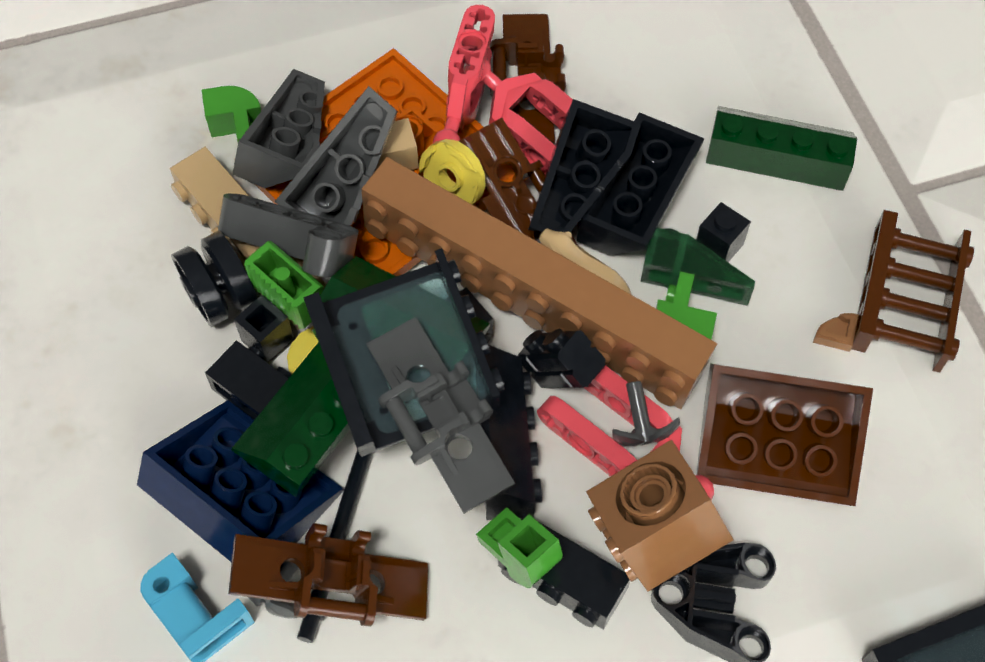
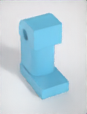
M172 552L149 569L143 576L140 591L145 601L191 662H205L255 622L239 599H236L213 617L194 591L198 589L197 585Z

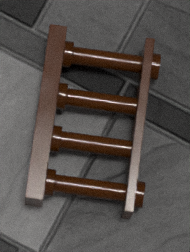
M883 210L874 230L858 309L857 326L851 349L865 353L872 340L878 341L881 338L935 352L932 371L940 373L948 360L954 361L959 349L960 340L954 338L965 269L970 266L974 255V247L969 246L972 231L964 229L957 243L953 246L901 233V229L896 228L898 213ZM897 247L951 260L949 275L895 262L896 258L890 257L891 249L895 250ZM892 276L946 290L944 305L940 306L890 293V289L884 287L885 279H890ZM885 307L939 320L941 322L938 338L884 324V320L878 318L879 310H884Z

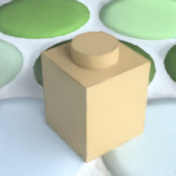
M409 118L394 121L376 170L386 157L410 170L419 168L417 145Z

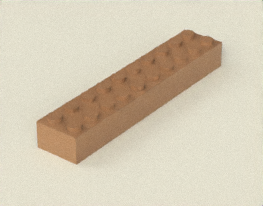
M389 157L385 158L361 189L364 227L374 237L389 240L396 244L398 249L405 255L410 257L416 256L427 262L428 265L436 263L435 250L442 248L447 261L455 260L462 280L459 283L463 288L467 287L472 293L478 292L484 295L502 311H511L522 317L523 321L533 329H542L546 332H552L559 328L562 331L582 330L592 342L591 347H596L606 359L605 364L608 368L620 374L628 383L641 381L642 387L653 393L654 397L664 405L682 409L701 378L718 344Z

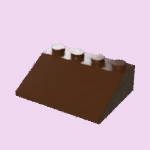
M710 363L696 475H703L709 478L713 484L856 506L873 388Z

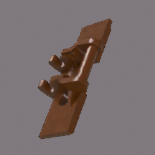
M503 14V38L492 40L489 46L493 57V73L502 81L507 79L506 61H509V66H517L518 76L536 73L541 79L551 81L564 92L566 89V77L564 73H561L564 47L562 44H557L555 52L550 54L548 14ZM490 89V95L493 97L494 91ZM524 97L512 111L524 118L549 141L555 144L554 124L536 108L532 110L522 108L520 104L528 100Z
M500 118L459 141L470 148L476 155L485 173V188L489 195L482 198L476 204V207L484 212L488 211L491 216L535 240L534 231L528 230L537 202L523 180L529 177L540 194L545 178L541 170L544 166L540 160L532 164L528 162L503 118ZM509 164L512 166L515 172L512 182H504L498 178L496 170L499 165ZM572 236L571 239L576 245H578L574 237Z
M313 523L305 535V544L241 534L234 536L229 595L294 603L293 611L295 617L305 618L307 614L357 620L360 621L361 626L368 627L373 625L376 614L422 621L426 619L428 563L364 553L366 544L371 540V532L357 530L351 540L324 537L327 533V525ZM292 562L296 564L301 571V579L298 582L285 581L280 574L282 563ZM370 574L376 576L380 581L381 589L379 594L378 587L371 581ZM311 589L352 594L355 602L311 597Z

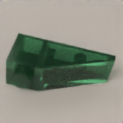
M657 228L648 245L640 282L669 288V284L677 285L681 271L695 275L691 289L692 294L748 306L755 286L753 279L692 236L679 233L670 228Z

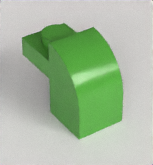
M238 86L202 89L205 118L211 137L236 134L237 141L239 142L261 112L258 99L250 91Z
M680 271L677 285L669 284L666 300L658 299L656 309L705 337L712 339L717 313L688 306L695 275Z
M507 507L476 533L479 543L507 568L512 579L525 588H531L563 558L559 539L530 514L521 520Z

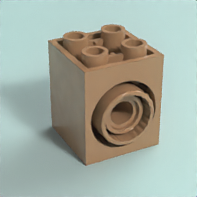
M672 440L586 491L594 505L588 512L599 531H602L606 537L605 543L617 563L621 564L630 581L633 582L639 579L647 592L733 541L711 499Z

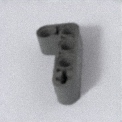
M231 193L223 195L218 231H221L226 237L259 247L267 241H272L287 255L302 259L303 271L320 277L333 276L354 258L359 233L358 229L246 195Z

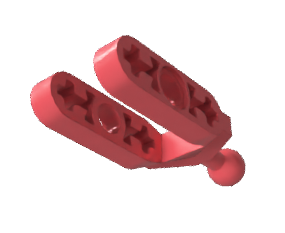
M473 5L464 12L448 66L447 120L444 129L437 132L434 136L433 144L444 139L460 141V136L457 133H463L465 125L472 123L477 116L485 89V84L479 82L486 58L491 65L492 51L489 46L494 33L495 14L487 6ZM477 21H482L480 31L474 29ZM464 64H469V70L465 74Z
M486 58L479 82H483L494 91L489 124L503 118L528 162L532 164L540 160L544 166L541 170L546 175L555 145L524 118L513 112L512 109L526 97L540 113L561 130L564 118L573 99L554 83L541 79L536 73L507 78L502 81L491 71L490 62ZM464 64V72L466 74L469 70V64Z
M605 365L588 387L584 388L634 426L626 387L628 382ZM550 396L537 410L540 420L550 430L610 477L637 461L625 448L560 398ZM645 396L650 425L655 429H660L670 424L672 419L668 413ZM679 426L669 437L658 441L651 452L670 440L674 442L680 451L682 428ZM695 475L712 500L714 496L713 483L703 475Z

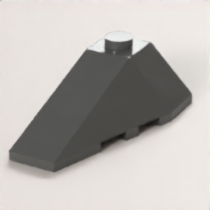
M296 69L291 71L239 140L232 175L263 188L292 180L320 146L319 139L322 125L321 114L325 81Z
M368 86L275 202L280 206L352 226L363 203L361 189L376 170L398 111Z

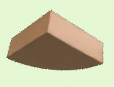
M843 313L839 317L832 318L821 324L813 339V343L850 352L853 346L859 314Z

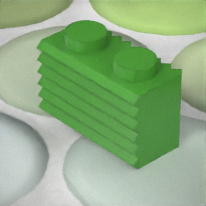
M267 241L245 260L244 266L248 277L258 293H261L273 305L277 306L280 311L287 315L289 320L293 321V324L298 325L299 329H305L312 321L303 297L317 292L321 295L324 286L312 275L303 271L302 267L272 241Z

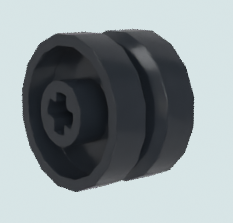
M216 231L201 239V250L207 263L190 246L171 254L174 265L180 275V281L195 308H198L210 327L228 319L229 310L223 294L231 305L240 311L245 310L258 298L240 259L221 231Z

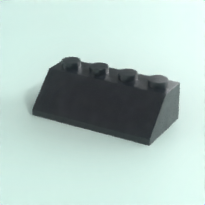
M639 112L634 121L641 123L631 156L578 222L577 241L608 255L646 250L704 142L703 137Z
M488 345L490 354L485 355L490 369L498 368L505 390L499 392L500 406L492 408L493 413L490 418L480 423L514 480L515 485L485 502L486 520L494 519L506 507L519 518L524 513L534 517L535 503H542V490L540 479H533L532 466H538L537 442H529L528 430H535L533 406L526 407L525 395H531L530 372H523L521 357ZM476 367L477 397L479 398L485 394L486 390Z

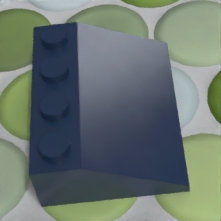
M227 400L145 450L142 455L137 486L232 563L234 536L236 534L297 543L311 525L341 495L343 488L318 469L300 494L295 497L231 450L232 447L253 423L254 419Z

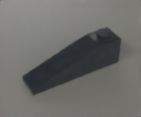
M573 99L555 144L528 230L539 234L547 228L558 232H571L631 156L641 123Z

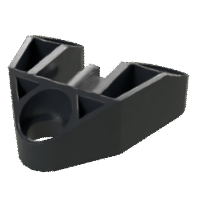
M737 543L725 545L653 588L651 602L660 615L686 642L728 662H765L770 655L771 644L768 635L762 628L737 619L733 615L695 610L693 608L733 614L736 594L735 589H732V587L761 589L767 586L775 574L776 562L772 553L761 544ZM749 559L762 561L767 568L766 576L758 578L752 575L747 569L745 562ZM665 585H673L680 590L682 600L678 604H666L659 596V589ZM744 638L756 640L761 646V656L757 659L746 657L740 649V640Z

